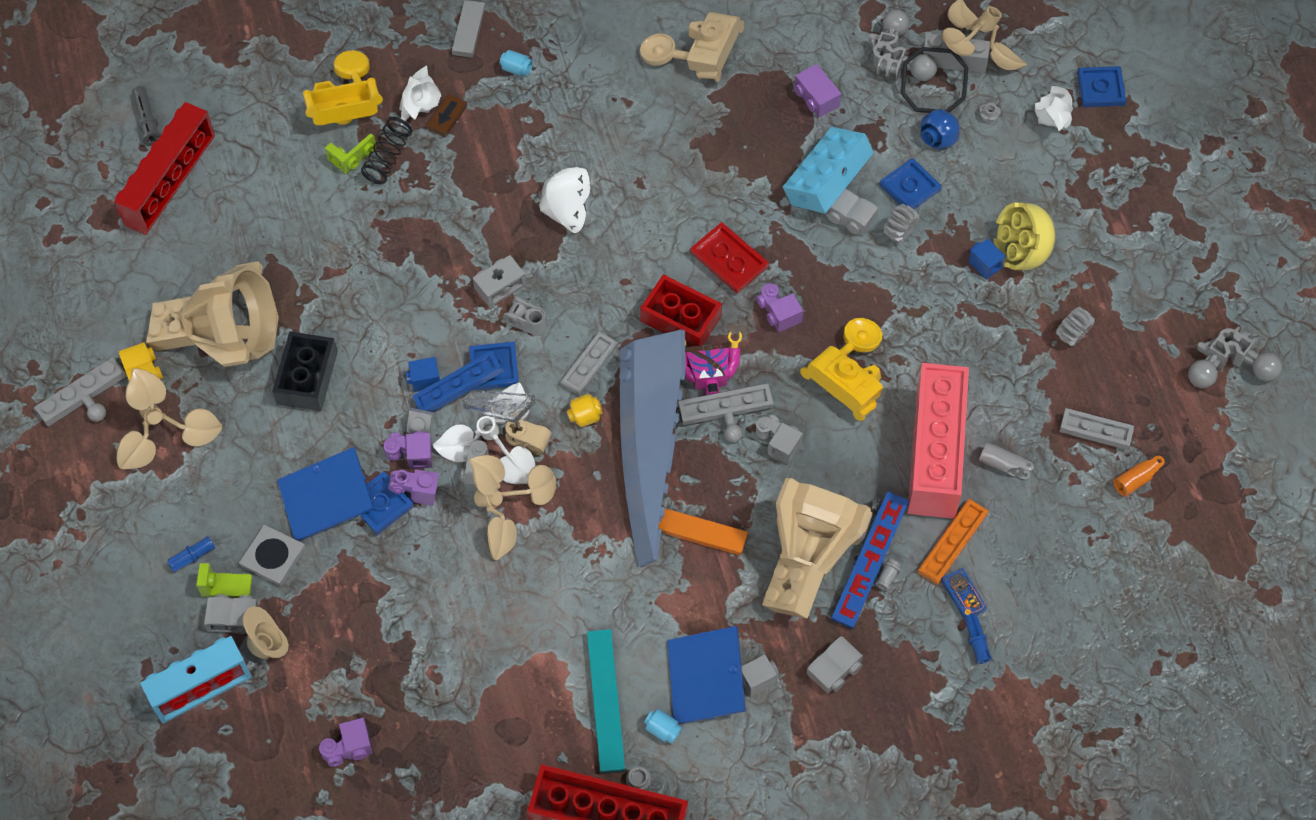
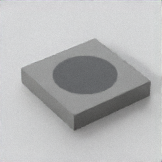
M264 524L242 557L239 565L241 568L282 587L305 551L306 546Z

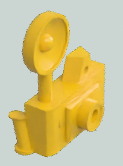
M355 50L345 51L337 55L334 60V72L336 75L344 79H352L353 83L334 86L330 81L315 83L313 91L305 90L303 92L306 116L312 118L315 125L331 123L345 125L352 122L353 119L371 116L378 112L377 105L382 103L383 98L378 92L375 79L361 80V77L366 75L370 69L369 59L364 53Z
M855 318L849 321L844 328L843 337L846 345L840 350L834 346H829L809 363L808 367H802L800 373L807 380L813 379L852 410L853 416L858 421H863L867 414L876 409L877 403L875 400L880 397L883 389L882 384L879 382L881 373L876 365L863 369L855 360L850 359L847 355L853 350L867 353L877 349L882 340V332L875 322L865 318Z

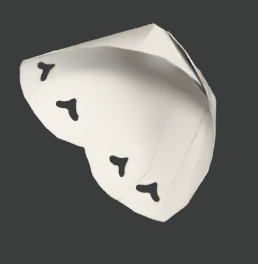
M579 167L563 169L546 180L542 189L539 205L540 211L573 233L579 232L585 222L586 211L583 204L590 193V181L587 170ZM581 175H582L583 184L578 180V178H579ZM583 189V191H581L582 195L579 196V193L577 191ZM577 211L579 212L577 214L578 219L575 216H573Z

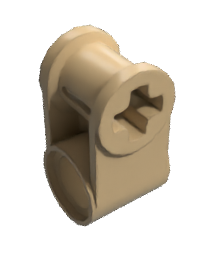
M520 418L510 419L505 427L506 441L509 445L524 447L531 454L538 456L543 455L552 435L551 431L546 427L532 424Z

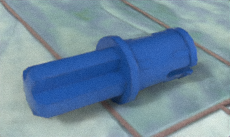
M207 536L190 547L187 545L185 550L169 558L167 563L171 570L175 572L193 561L196 563L198 558L214 550L215 546Z
M973 614L965 617L971 638L968 642L972 645L977 664L991 661L992 657L986 641L988 637L983 635L978 616Z

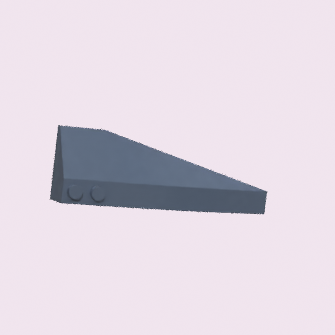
M683 330L634 340L621 348L619 354L620 431L623 474L629 519L639 567H644L658 559L662 529H659L658 526L665 512V508L661 507L663 494H667L669 484L665 483L666 473L671 472L676 439V435L672 433L679 419V414L676 413L677 401H681L683 392L679 390L680 380L683 381L685 379L686 372L685 331Z

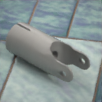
M989 442L986 443L979 458L980 462L1023 480H1028L1031 476L1029 471L1034 469V464L1031 461Z

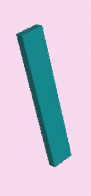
M611 629L587 631L600 774L625 772Z

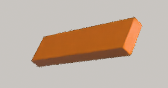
M968 499L920 566L918 574L938 586L942 577L946 575L987 517L989 510Z
M666 508L664 517H662L658 526L659 529H662V534L739 556L742 555L748 536L747 531Z

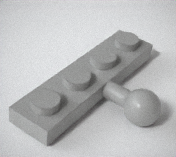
M112 357L34 408L48 427L83 404L88 408L87 415L89 419L99 422L105 418L106 409L103 405L95 403L92 398L127 376Z
M769 384L678 401L683 425L724 418L726 423L724 437L732 443L739 441L742 437V430L735 424L734 415L770 409L774 405Z

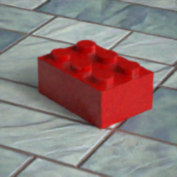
M664 274L640 307V322L664 334L683 330L685 331L686 345L690 347L704 345L722 318V303Z

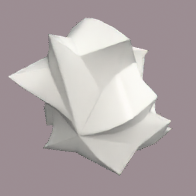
M427 66L409 78L408 84L403 91L399 110H402L401 119L405 121L410 116L416 119L419 112L429 113L432 108L438 106L441 92L432 78L428 76Z
M1052 86L1050 94L1041 97V101L1035 103L1034 109L1038 117V123L1055 127L1058 131L1063 127L1067 129L1072 120L1071 112L1073 107L1072 97L1065 88Z

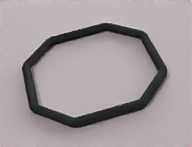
M921 47L903 63L901 95L917 112L930 113L937 110L918 108L905 93L907 64L922 51L952 53L963 66L964 77L962 97L945 110L950 113L966 98L968 66L951 49Z

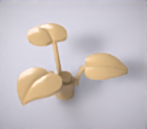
M957 0L951 5L948 10L949 20L958 28L972 30L971 34L967 37L955 28H947L943 31L942 39L954 53L961 56L971 55L975 50V46L969 40L979 30L983 32L992 31L990 49L992 51L990 57L999 67L1005 70H1016L1027 65L1008 47L998 42L994 43L996 32L999 28L997 23L1002 17L1001 12L997 8L988 6L983 14L977 18L963 0Z
M134 368L126 388V400L131 407L139 410L140 415L144 419L142 423L144 435L142 436L138 431H131L121 439L116 457L118 467L120 469L141 468L153 460L156 454V446L153 441L147 439L149 436V424L156 425L162 419H165L178 428L184 429L182 439L191 446H202L213 441L220 433L222 424L213 413L202 408L189 412L184 420L185 425L168 417L156 405L162 402L166 396V388L163 382L148 371Z
M481 455L469 459L477 488L474 501L477 506L487 507V512H492L498 516L490 520L487 531L493 560H498L514 547L517 540V529L514 522L510 519L505 520L504 514L494 509L502 503V496L531 493V499L534 504L544 505L554 496L556 477L549 467L537 465L528 474L527 483L530 489L499 492L497 490L500 488L499 483L505 477L504 465L497 457Z

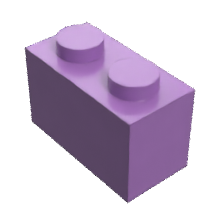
M817 64L796 75L794 85L796 94L806 101L811 112L814 111L818 117L840 106L841 92Z

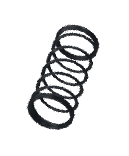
M389 117L386 124L383 126L384 133L378 136L379 142L373 145L374 151L369 153V160L361 168L362 175L370 182L385 184L387 181L386 174L392 172L391 168L385 163L371 160L370 155L372 153H375L378 158L388 164H396V159L392 155L383 151H376L375 146L380 143L387 152L393 155H400L401 150L396 145H406V141L401 136L409 137L413 132L411 126L401 118ZM390 120L398 121V122L404 124L406 127H404V126H402V125H400V124H396V123H389V121H390ZM391 125L400 126L407 130L408 133L399 132ZM388 126L393 133L385 132V127ZM385 134L392 143L380 141V137ZM387 134L399 137L403 140L404 144L394 142ZM382 143L395 147L399 153L389 151ZM377 152L390 156L394 163L384 160ZM372 162L380 163L390 171L385 172L376 167ZM366 168L377 171L385 180L375 179L366 171Z

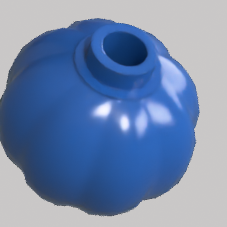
M937 109L923 117L920 132L925 144L937 150H944L953 146L958 141L960 127L957 118L953 114L943 109Z

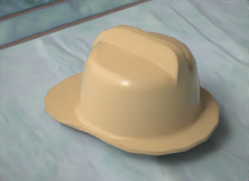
M253 606L248 608L244 612L243 624L248 634L247 647L250 652L264 660L270 657L280 658L284 656L288 651L289 644L286 636L278 628L272 617L266 610L260 607Z

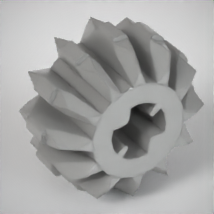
M905 204L895 207L884 224V233L895 242L902 243L906 241L916 229L919 214L912 207Z
M1077 307L1058 326L1056 334L1064 343L1074 346L1092 328L1095 319L1088 311Z

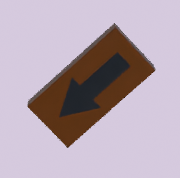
M448 94L427 123V130L446 138L467 108V102Z

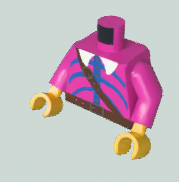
M730 331L728 338L731 346H729V343L685 347V379L693 383L695 389H706V395L720 393L719 387L727 386L728 379L734 376L740 364V347L738 346L742 339L740 331V337L737 341L731 339Z

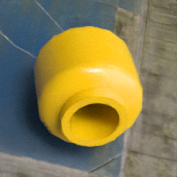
M588 393L572 399L567 413L571 423L576 422L579 427H585L598 422L603 411L597 396L593 397Z

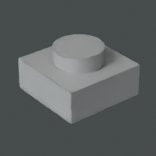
M411 408L406 432L423 431L425 433L430 432L431 435L434 413Z

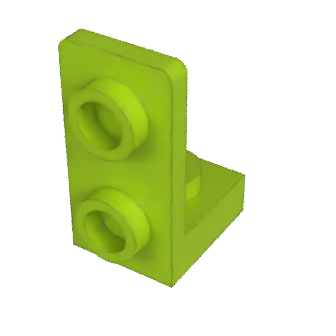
M369 134L349 153H346L341 147L337 148L332 143L328 144L325 147L328 161L347 174L355 169L370 152L374 151L375 136Z
M200 563L196 586L202 597H215L218 594L227 595L229 598H239L241 595L250 596L252 575L213 572L209 563Z

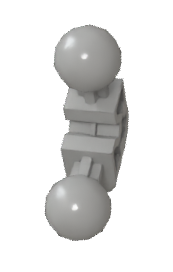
M892 10L885 15L883 26L886 32H881L880 35L869 34V41L873 46V65L877 69L876 74L879 75L884 71L886 72L885 76L888 78L895 74L896 80L899 79L903 63L908 58L906 57V48L899 46V36L905 34L908 30L910 21L907 14L901 10ZM921 54L907 64V70L911 71L915 79L928 81L936 74L937 64L933 57Z
M1238 326L1235 330L1231 328L1223 329L1217 338L1209 342H1199L1197 344V350L1205 354L1206 358L1204 360H1197L1190 366L1188 377L1195 387L1201 389L1209 388L1218 378L1216 368L1218 367L1222 370L1228 358L1231 357L1232 364L1240 368L1245 361L1252 365L1254 375L1258 379L1273 381L1281 374L1282 363L1275 354L1270 352L1258 354L1253 351L1259 338L1249 339L1250 333L1247 331L1243 334L1239 333L1240 327Z

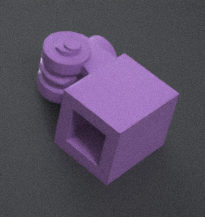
M769 283L763 286L761 294L756 296L759 307H765L768 312L766 317L769 324L775 326L776 330L781 332L802 323L803 309L794 294L792 293L778 299V286Z
M416 431L412 434H406V436L400 433H392L384 442L383 447L389 460L396 461L400 459L402 454H406L409 470L433 468L430 432Z
M416 469L415 473L405 470L392 471L388 489L396 494L408 491L411 493V501L413 503L434 506L439 473Z
M364 718L339 724L342 734L341 741L336 743L333 739L326 738L319 746L323 759L328 762L330 767L341 765L344 759L361 760L366 758L368 754L373 753Z

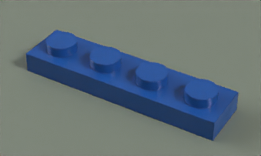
M491 350L414 394L413 398L418 409L434 412L504 371L496 354Z

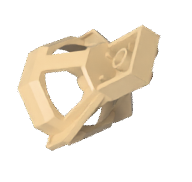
M257 261L236 265L234 268L217 276L211 283L200 285L192 297L153 303L146 343L155 351L196 345L224 367L246 364L249 360L259 359L274 349L279 316L270 284L261 275L262 264ZM240 289L246 301L250 326L235 324L232 310V292Z
M786 478L776 502L778 514L776 522L782 554H780L762 605L774 612L807 619L822 578L828 576V572L851 544L858 545L865 538L871 522L872 512L870 507L857 504L847 497L811 484L799 483L792 478Z

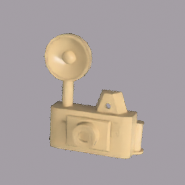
M709 12L705 21L690 23L689 37L695 39L689 52L676 50L675 42L669 35L655 34L643 41L640 53L642 59L652 66L664 65L671 61L672 58L687 60L689 69L696 71L698 80L715 79V81L719 82L721 70L738 34L743 32L745 23L743 20L740 21V17Z

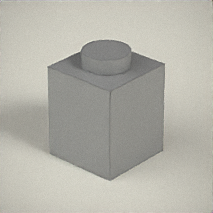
M763 655L742 666L743 685L750 697L776 684L779 672L775 663L772 660L769 661L766 655Z

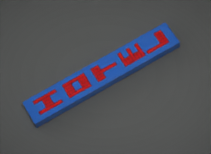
M887 491L831 620L848 628H854L909 500Z

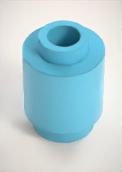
M508 50L501 55L500 65H502V70L522 77L523 75L528 76L530 74L533 60L529 59V56Z
M660 709L656 712L652 710L644 721L647 724L645 730L665 743L668 741L673 744L683 728L678 725L679 722Z

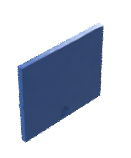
M354 447L277 479L285 505V512L287 513L295 540L301 541L374 510L365 481L366 477L363 474Z
M737 626L668 640L674 719L679 722L678 725L746 712Z

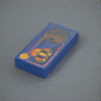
M963 568L942 577V584L964 620L969 615H979L987 610L986 605Z

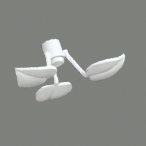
M520 383L511 385L495 398L491 406L493 417L483 416L478 420V430L475 431V438L472 429L468 426L455 425L445 431L440 439L433 444L435 450L442 457L450 461L465 462L467 460L463 459L464 446H469L472 442L479 440L480 435L485 440L494 439L506 455L500 459L505 469L503 481L509 484H528V474L536 466L534 457L529 450L521 446L513 448L509 453L498 438L499 428L497 424H504L506 420L509 421L512 418L524 420L529 414L530 404Z

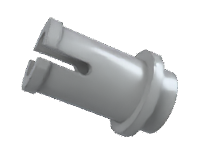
M888 559L887 562L883 563L884 568L875 583L883 591L890 590L896 575L901 572L900 563L893 559Z

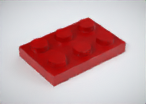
M723 222L718 224L690 248V253L736 294L741 292L769 268V262Z

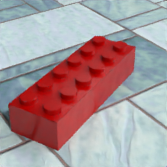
M184 102L181 108L176 110L174 118L169 125L164 127L159 139L152 144L147 156L140 161L135 173L130 175L125 187L115 197L114 203L124 226L142 234H148L215 137L208 111Z
M541 764L527 809L528 820H686L688 800Z

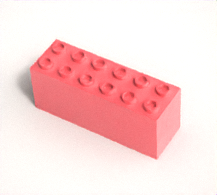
M922 363L916 388L907 514L955 519L962 493L969 367Z

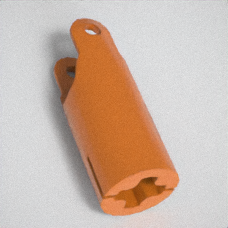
M1155 456L1151 460L1140 462L1115 478L1113 484L1117 492L1126 497L1148 483L1159 468L1164 465V458L1162 456Z

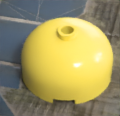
M1016 202L1007 205L1001 211L996 221L999 226L997 238H993L994 245L1006 256L1004 267H1009L1013 270L1035 269L1049 258L1055 243L1053 221L1049 214L1038 205ZM1010 243L1007 247V251L1005 252L1006 244Z

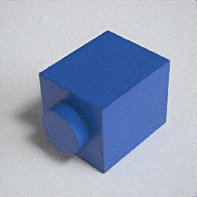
M987 238L982 243L978 242L970 249L968 262L987 280L1003 268L1006 256Z
M436 357L408 362L410 370L405 371L407 383L408 385H413L414 392H419L440 380Z

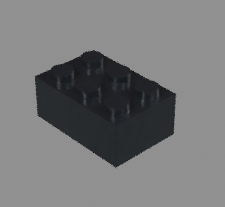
M289 331L272 390L277 405L322 411L338 352L334 338Z

